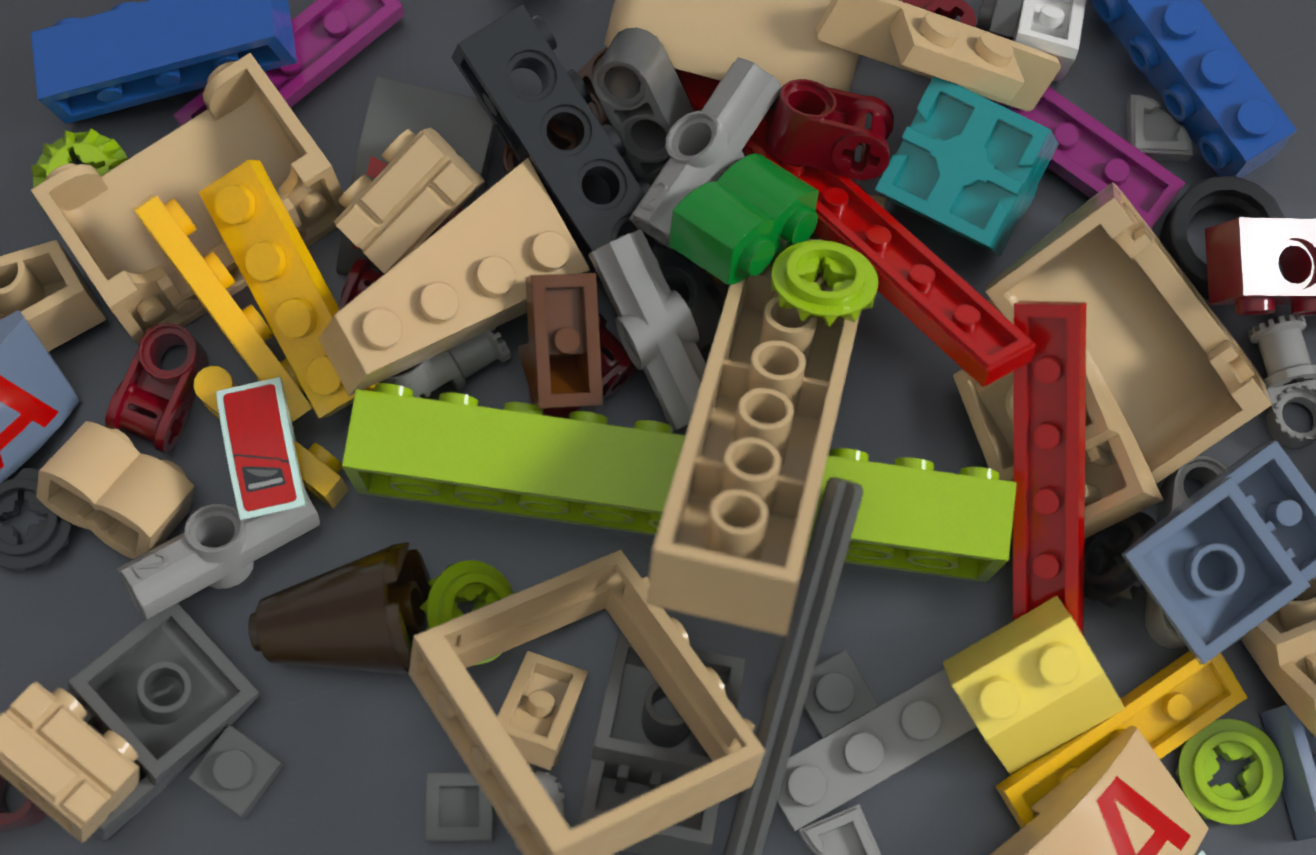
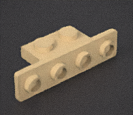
M831 0L815 28L817 39L821 42L930 79L933 76L944 79L980 96L1024 111L1034 109L1061 69L1060 62L1055 55L899 0Z

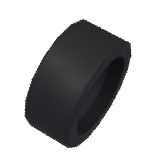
M1236 176L1210 177L1191 186L1166 216L1160 234V242L1202 297L1208 300L1207 264L1196 256L1187 237L1190 221L1197 212L1210 206H1222L1237 211L1244 218H1285L1273 196L1257 183Z

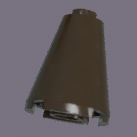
M410 543L392 544L260 599L256 612L250 615L248 621L249 638L254 650L257 652L262 651L264 657L270 663L408 674L413 637L426 631V613L419 607L428 600L431 590L428 584L430 576L422 555L417 549L408 550Z

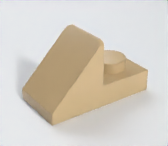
M527 651L497 718L527 763L551 770L552 766L557 765L589 671Z

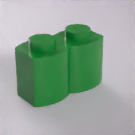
M758 153L750 154L734 163L723 173L717 182H708L697 187L677 204L672 211L669 246L727 285L739 283L749 276L761 274L768 267L774 255L780 254L794 244L805 242L809 239L818 221L816 206L819 190Z

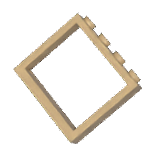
M622 550L613 552L413 637L408 674L523 855H613L752 787L765 754V749L753 734L754 724L748 719H742L727 698L724 685L718 674L712 668L705 667L691 648L688 635L682 624L677 619L670 618L663 608L646 604L649 579L648 577H640ZM606 609L713 762L570 830L466 668Z

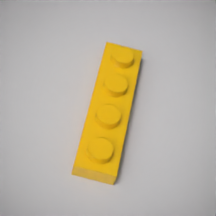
M247 160L198 193L318 418L329 417L353 403L355 394L348 395L319 341V337L334 315L340 311V308L261 161ZM372 385L364 390L373 391L375 385Z
M152 194L133 207L132 211L257 380L264 381L282 377L291 421L294 422L313 407L303 395L304 390L287 358L279 362L265 343V341L274 336L267 323L252 304L243 310L239 308L226 290L236 283L226 267L213 251L202 257L187 237L197 229L178 202L172 198L163 204L157 195Z
M1189 650L1122 697L1120 700L1125 707L1124 710L1017 770L995 787L1022 829L1037 817L1030 807L1131 725L1138 728L1158 758L1161 759L1248 697L1222 653H1219L1202 665Z

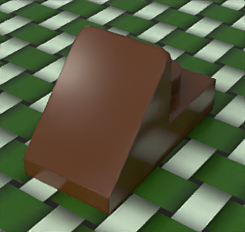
M596 273L547 274L525 277L529 343L518 346L536 409L603 405Z

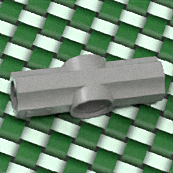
M738 57L703 109L688 113L677 120L670 128L666 137V149L670 158L629 218L638 229H642L644 233L658 243L671 248L669 240L673 209L691 191L705 183L717 182L727 169L745 157L742 149L782 89V86L773 75L761 69L756 63Z
M639 229L592 251L588 255L617 314L614 321L620 341L634 366L638 370H644L654 391L655 398L658 399L664 412L666 421L669 422L674 431L690 424L706 369V363L696 345L700 339L694 318L681 295L675 290H670L659 263L647 242V238H645L642 229Z
M305 490L308 502L306 506L244 520L239 518L237 504L233 507L225 504H210L202 507L190 516L186 522L184 533L117 568L121 582L141 616L149 619L207 586L224 589L239 585L250 575L255 560L319 526L318 513L307 491Z

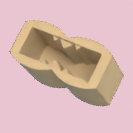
M85 421L39 470L36 497L49 510L62 519L78 527L91 530L112 549L134 560L160 546L190 512L195 486L188 479L186 473L175 463L139 453L132 441L120 430L106 428L97 423Z

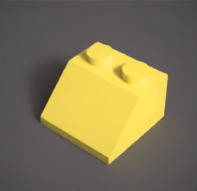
M1058 596L942 662L954 690L984 739L1010 775L1125 709L1108 677Z

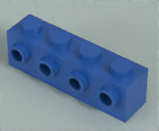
M148 0L141 3L125 2L114 6L111 11L82 19H62L52 27L31 32L37 99L65 124L204 88L207 85L209 75L217 67L227 62H236L248 53L253 55L264 72L297 63L288 0Z
M1090 0L1099 17L1106 22L1128 52L1133 63L1151 83L1164 101L1169 112L1178 120L1181 126H1184L1205 161L1215 170L1219 177H1244L1276 157L1297 131L1200 0Z

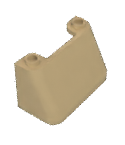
M614 0L604 41L605 46L609 47L618 32L626 28L637 27L648 30L659 39L675 69L721 81L733 62L740 57L756 63L761 69L773 75L782 87L791 80L806 79L847 92L851 90L860 57L859 54L817 39L815 28L831 0Z
M248 53L236 62L231 61L220 65L209 75L203 92V100L208 108L206 111L106 174L100 176L91 165L68 163L54 169L48 174L43 183L31 189L108 307L132 339L139 345L145 333L157 324L169 322L185 327L207 313L198 298L132 211L133 207L150 195H157L163 204L172 198L178 202L197 229L187 236L202 257L213 251L236 283L226 289L230 296L238 293L248 285L198 193L199 191L245 161L260 160L306 247L314 244L337 228L334 221L345 210L338 202L344 193L332 165L251 53Z
M1114 182L1089 199L986 285L985 292L990 297L987 301L1013 324L1014 303L1020 300L1087 302L1086 350L1116 400L1156 484L1272 405L1264 380L1254 364Z

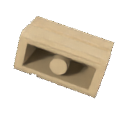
M431 127L421 130L417 135L410 129L405 130L382 154V157L389 163L388 166L373 181L366 174L362 175L338 200L345 210L334 221L336 227L357 247H360L363 253L384 274L435 234L485 182L483 177Z
M35 682L10 705L6 712L0 715V775L79 842L83 843L137 786L139 767L133 762L138 758V755L133 747L114 731L108 730L101 736L84 722L83 719L87 716L86 710L67 691L58 687L50 693L38 682Z

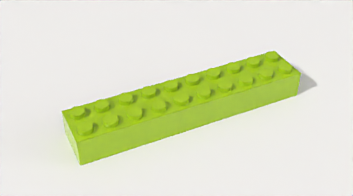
M386 383L376 384L374 391L360 389L355 391L342 467L358 494L657 536L686 435L673 434V427L668 424L640 420L634 422V428L608 425L607 417L586 411L570 412L569 419L544 416L542 408L536 409L535 405L522 402H507L504 404V410L480 407L476 398L459 393H441L439 401L413 397V390L407 387ZM834 448L830 450L805 557L807 556L827 481L831 477H839L854 481L863 488V497L844 563L987 583L1008 562L1017 482L999 480V472L983 467H963L960 469L959 474L934 471V463L919 458H897L894 465L870 462L868 461L869 455L855 449Z

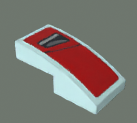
M282 377L216 391L226 456L240 520L308 505L294 441L296 439Z

